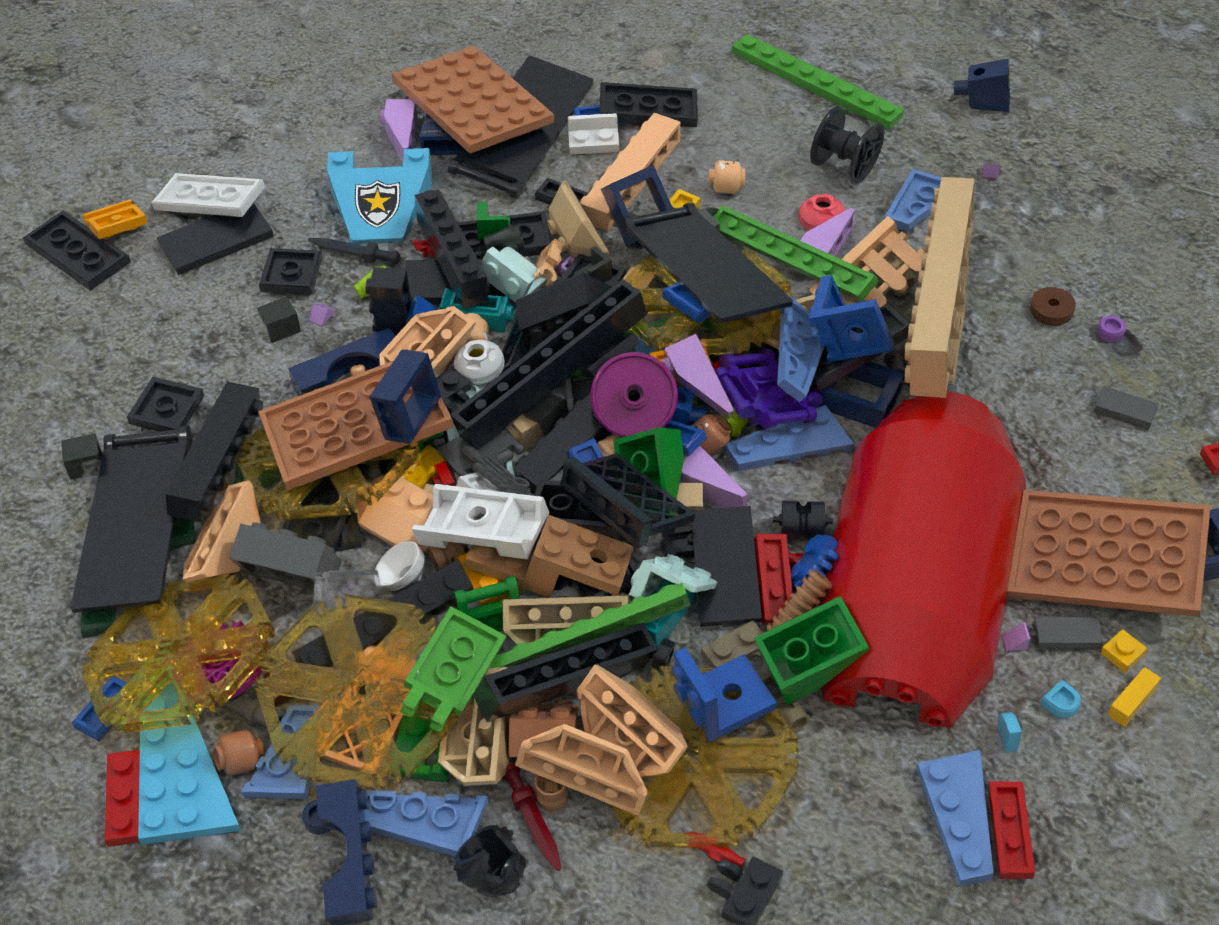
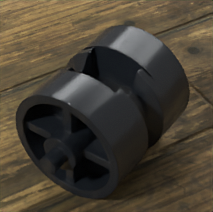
M782 500V513L779 514V517L773 516V522L779 523L781 534H786L787 539L795 540L804 535L807 540H810L816 534L824 535L825 527H827V524H833V518H827V515H825V502L808 501L805 506H802L799 501Z

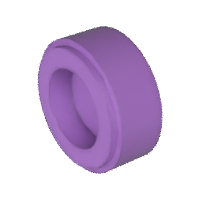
M1116 316L1101 318L1097 327L1098 336L1108 342L1122 340L1126 332V323Z

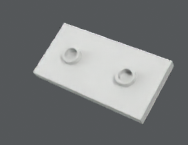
M175 173L152 201V206L154 210L243 217L265 188L262 179Z

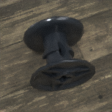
M836 106L825 115L815 133L810 152L811 163L820 166L833 153L838 154V158L841 160H851L850 178L852 182L858 184L868 176L879 157L884 142V126L879 123L874 124L860 137L857 135V131L844 130L845 112L841 107Z

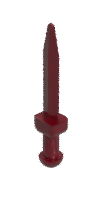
M508 764L503 779L508 780L513 790L511 794L513 805L516 810H521L543 856L556 871H560L561 863L557 845L535 803L537 802L536 794L531 786L524 785L519 775L521 769L515 766V764Z

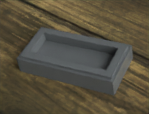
M1103 386L1093 412L1149 430L1159 403Z
M1035 617L1034 627L1038 649H1101L1103 642L1098 617Z

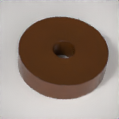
M1045 287L1034 293L1030 311L1039 322L1058 326L1072 319L1076 302L1074 297L1064 289Z

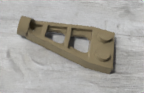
M753 620L701 648L702 657L712 669L743 654L746 655L748 660L758 656L762 659L766 668V673L759 677L765 686L774 682L754 637L761 634L762 630ZM782 696L775 700L777 702V709L768 713L779 724L784 725L791 734L802 730L810 720V716L800 706L798 700L786 705Z

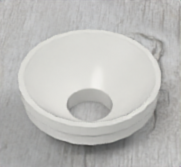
M488 340L470 341L464 344L454 357V368L473 385L485 384L497 378L503 371L505 363L499 346ZM479 348L484 350V353L479 357L469 356L473 349Z
M404 541L393 546L378 562L374 573L375 581L387 591L403 590L418 582L423 575L424 552L413 541Z

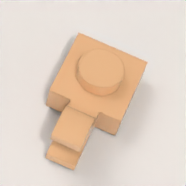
M556 239L541 251L536 264L538 270L534 273L535 279H538L541 275L546 277L547 287L556 280L557 275L554 269L562 260L560 253L563 244Z

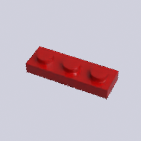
M756 534L754 544L762 624H772L774 622L772 618L775 615H779L778 610L785 608V601L792 599L790 597L792 594L787 535Z
M140 749L107 754L105 842L108 847L140 842L138 839Z
M989 781L988 795L999 879H1033L1035 867L1023 782Z

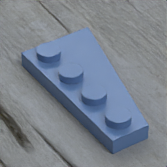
M789 296L793 300L792 306L781 309L777 385L800 402L808 394L825 345H821L817 338L818 329L816 324L811 323L809 320L810 311Z
M824 405L816 408L817 419L813 423L799 421L778 424L775 428L762 429L729 442L725 446V452L736 469L742 471L771 466L775 464V461L779 460L799 461L802 456L817 454V457L828 456L830 451L842 450L843 453L853 451L854 443L827 406Z
M980 750L917 763L916 770L959 887L992 880L994 872Z
M366 790L369 799V809L364 810L365 822L369 821L372 833L455 857L459 848L466 840L477 832L489 802L488 796L476 795V798H460V794H446L445 797L427 796L426 793L413 792L412 795H398L395 791Z

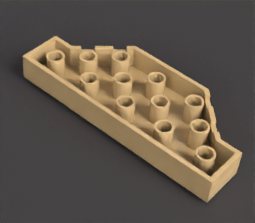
M941 177L940 188L934 189V204L931 205V220L928 221L925 253L922 254V270H919L915 305L912 308V323L915 324H909L908 341L911 342H906L905 360H908V364H910L906 365L905 383H910V395L946 398L948 385H954L965 316L968 261L974 217L975 178Z

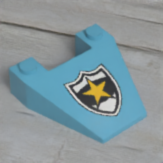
M429 148L404 149L403 166L357 168L354 151L328 152L327 173L331 193L352 244L404 242L417 217L414 195L424 193L432 188V165Z

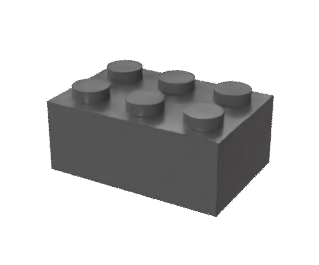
M253 522L252 526L240 524L229 559L250 575L328 594L332 593L342 562L334 553V549L326 545L324 539L315 536H308V539L299 538L297 533L286 529H280L279 533L270 531V527L257 522Z

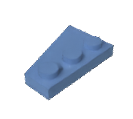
M912 169L884 219L889 216L896 223L898 229L907 232L931 214V205L934 204V189L940 188L941 177Z
M321 705L289 706L272 736L273 742L264 757L261 756L255 766L257 769L251 781L246 782L241 790L244 798L308 799L324 715Z

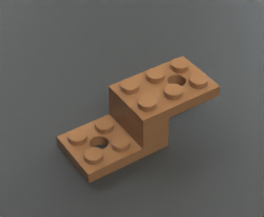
M548 515L540 538H537L528 559L500 556L495 551L497 548L471 545L464 567L501 581H505L507 577L515 576L518 587L547 598L551 597L559 574L618 596L634 546ZM591 558H598L603 563H597L593 561Z

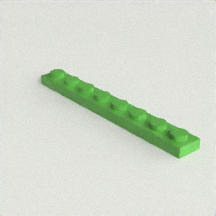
M745 34L732 45V54L875 123H879L887 129H891L904 116L903 108L748 34Z
M724 205L713 216L720 223V233L724 237L820 282L822 276L832 275L839 292L860 302L866 298L879 282L876 276L868 271Z
M683 583L667 585L661 588L658 593L648 597H636L629 604L620 608L606 609L597 617L589 620H578L571 627L559 632L550 631L544 634L541 639L531 643L517 644L511 651L500 655L497 654L490 668H510L641 623L646 624L691 606Z

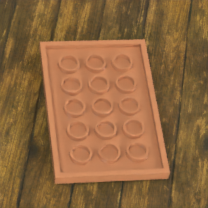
M476 46L466 47L455 53L446 54L443 57L425 61L422 64L404 68L402 71L392 74L393 83L468 153L479 151L554 123V114Z
M393 361L258 411L287 491L409 445L384 439L369 397ZM412 387L409 388L403 397L405 404L413 393ZM442 398L439 399L411 444L454 427L452 418Z
M1023 490L1007 589L1008 597L1200 617L1211 505Z

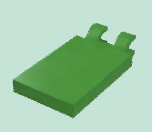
M450 606L404 682L403 686L409 689L410 692L403 701V707L400 712L412 718L420 702L426 703L437 709L431 719L432 722L429 728L441 733L451 713L461 717L473 697L472 694L483 680L507 636Z

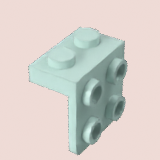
M492 246L486 251L481 262V267L487 276V281L503 294H509V298L515 303L517 299L532 294L546 281L544 275L535 279L534 273L538 268L511 247H505L499 252Z
M668 554L667 557L656 556L655 559L642 561L640 568L634 572L631 578V585L633 586L629 595L635 598L639 596L648 597L654 593L664 579L677 585L683 583L685 589L695 593L714 589L717 581L710 578L711 574L697 567L691 569L684 565L685 561L683 559Z

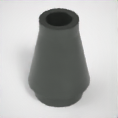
M510 225L491 235L484 236L487 251L492 246L498 251L503 250L505 247L518 250V247L524 246L520 226L513 227V225Z

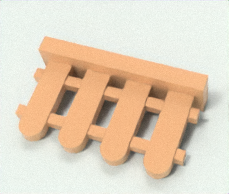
M889 216L841 259L865 271L873 272L884 282L878 289L874 287L863 300L876 299L879 308L888 304L884 295L890 289L895 293L906 291L908 283L904 276L910 270L919 275V270H922V254L925 253L923 249L916 251L905 241L907 235L904 232L899 233L896 223ZM891 253L903 263L898 270L885 260ZM817 282L809 289L811 295L815 294L820 282Z

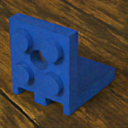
M822 276L818 289L815 291V300L810 308L809 320L811 323L816 324L818 329L817 338L820 344L826 346L828 362L893 351L895 343L876 299L845 305L833 276ZM858 327L864 332L855 333L850 328Z
M686 648L674 652L675 667H672V672L677 682L673 685L675 693L681 702L685 701L687 703L692 721L696 727H702L708 743L777 709V702L745 654L702 674ZM729 690H736L740 692L741 696L736 700H728L724 697V694Z

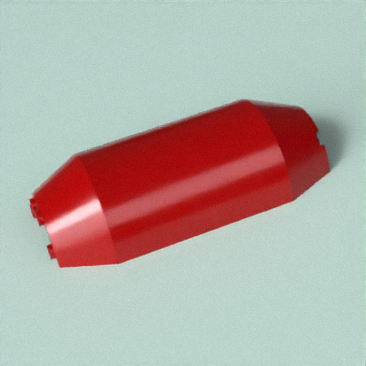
M947 391L946 398L917 396L904 400L857 446L853 454L832 536L839 542L834 550L839 557L837 561L829 562L833 565L830 572H823L831 582L832 588L825 590V597H820V603L818 605L815 604L814 608L841 596L870 650L820 688L823 700L830 701L838 706L848 705L855 707L858 690L873 696H887L905 703L914 702L922 704L918 721L933 727L951 728L992 680L1008 595L1007 589L1023 490H1026V480L1001 419L990 412L987 405L977 399Z

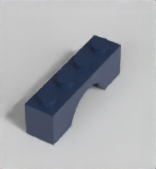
M389 327L290 367L288 370L292 387L297 395L301 396L335 383L341 376L349 373L350 369L355 365H363L365 371L380 366L379 354L396 336Z
M356 779L316 785L319 820L325 828L343 834L347 841V857L344 865L333 878L323 883L325 918L331 925H346L373 920L372 909L377 908L378 903L375 887H370V875L375 873L373 856L368 854L367 842L372 841L369 821L365 822L364 810L369 809L366 789L362 790Z

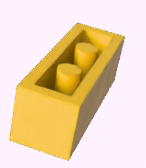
M1144 667L1112 703L1107 716L1125 727L1158 689L1161 677Z

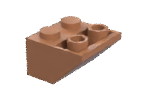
M557 700L553 704H538L512 713L509 718V757H518L520 746L524 740L555 727L566 724L578 729L580 706L572 705L573 702Z

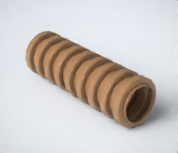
M810 569L808 572L809 577L802 579V586L798 585L796 587L797 592H792L790 595L792 599L785 601V608L778 610L779 615H775L772 618L774 621L772 624L768 623L766 626L767 631L814 609V604L818 605L820 603L819 598L825 597V590L832 588L831 582L818 571Z

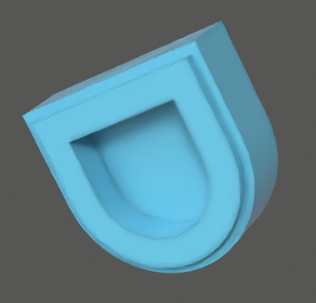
M1061 680L1042 697L1040 704L1057 717L1070 718L1078 712L1081 698L1073 687L1064 680Z
M1012 712L999 714L998 731L1006 753L1017 751L1022 732L1018 720Z

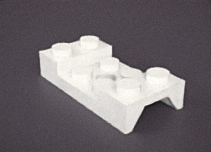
M435 484L433 487V509L425 525H413L412 531L419 545L446 548L448 542L497 548L500 556L528 559L549 515V511L544 498L540 496ZM481 514H485L484 517H482L481 519L473 520L479 517Z

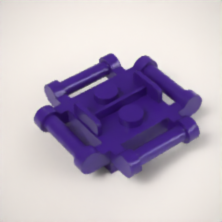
M764 349L759 353L735 356L728 353L720 356V368L716 369L715 373L724 391L736 406L735 411L740 418H747L751 425L761 424L765 429L775 428L778 424L799 421L813 423L816 421L817 411L815 408L823 403L822 395L818 391H814L810 385L807 396L799 402L777 385L778 364L775 361L773 350ZM756 364H761V365H762V366H760V367H751V368H743V369H739V368H738L739 366L756 365Z

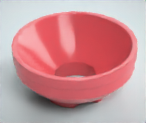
M829 194L814 195L802 203L799 210V221L809 231L844 212L845 207L839 200ZM828 203L830 204V206L822 208L817 206L816 204Z

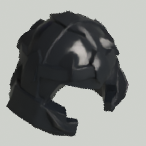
M489 825L467 839L459 848L454 858L456 863L453 870L456 871L458 881L470 888H476L478 892L488 897L497 898L498 896H505L515 892L521 884L519 881L523 877L526 860L511 842L513 840V831L508 830L507 826L500 828L498 825Z

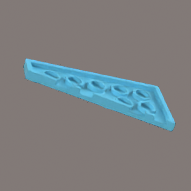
M173 667L141 671L138 839L141 845L241 831L186 697L175 681Z

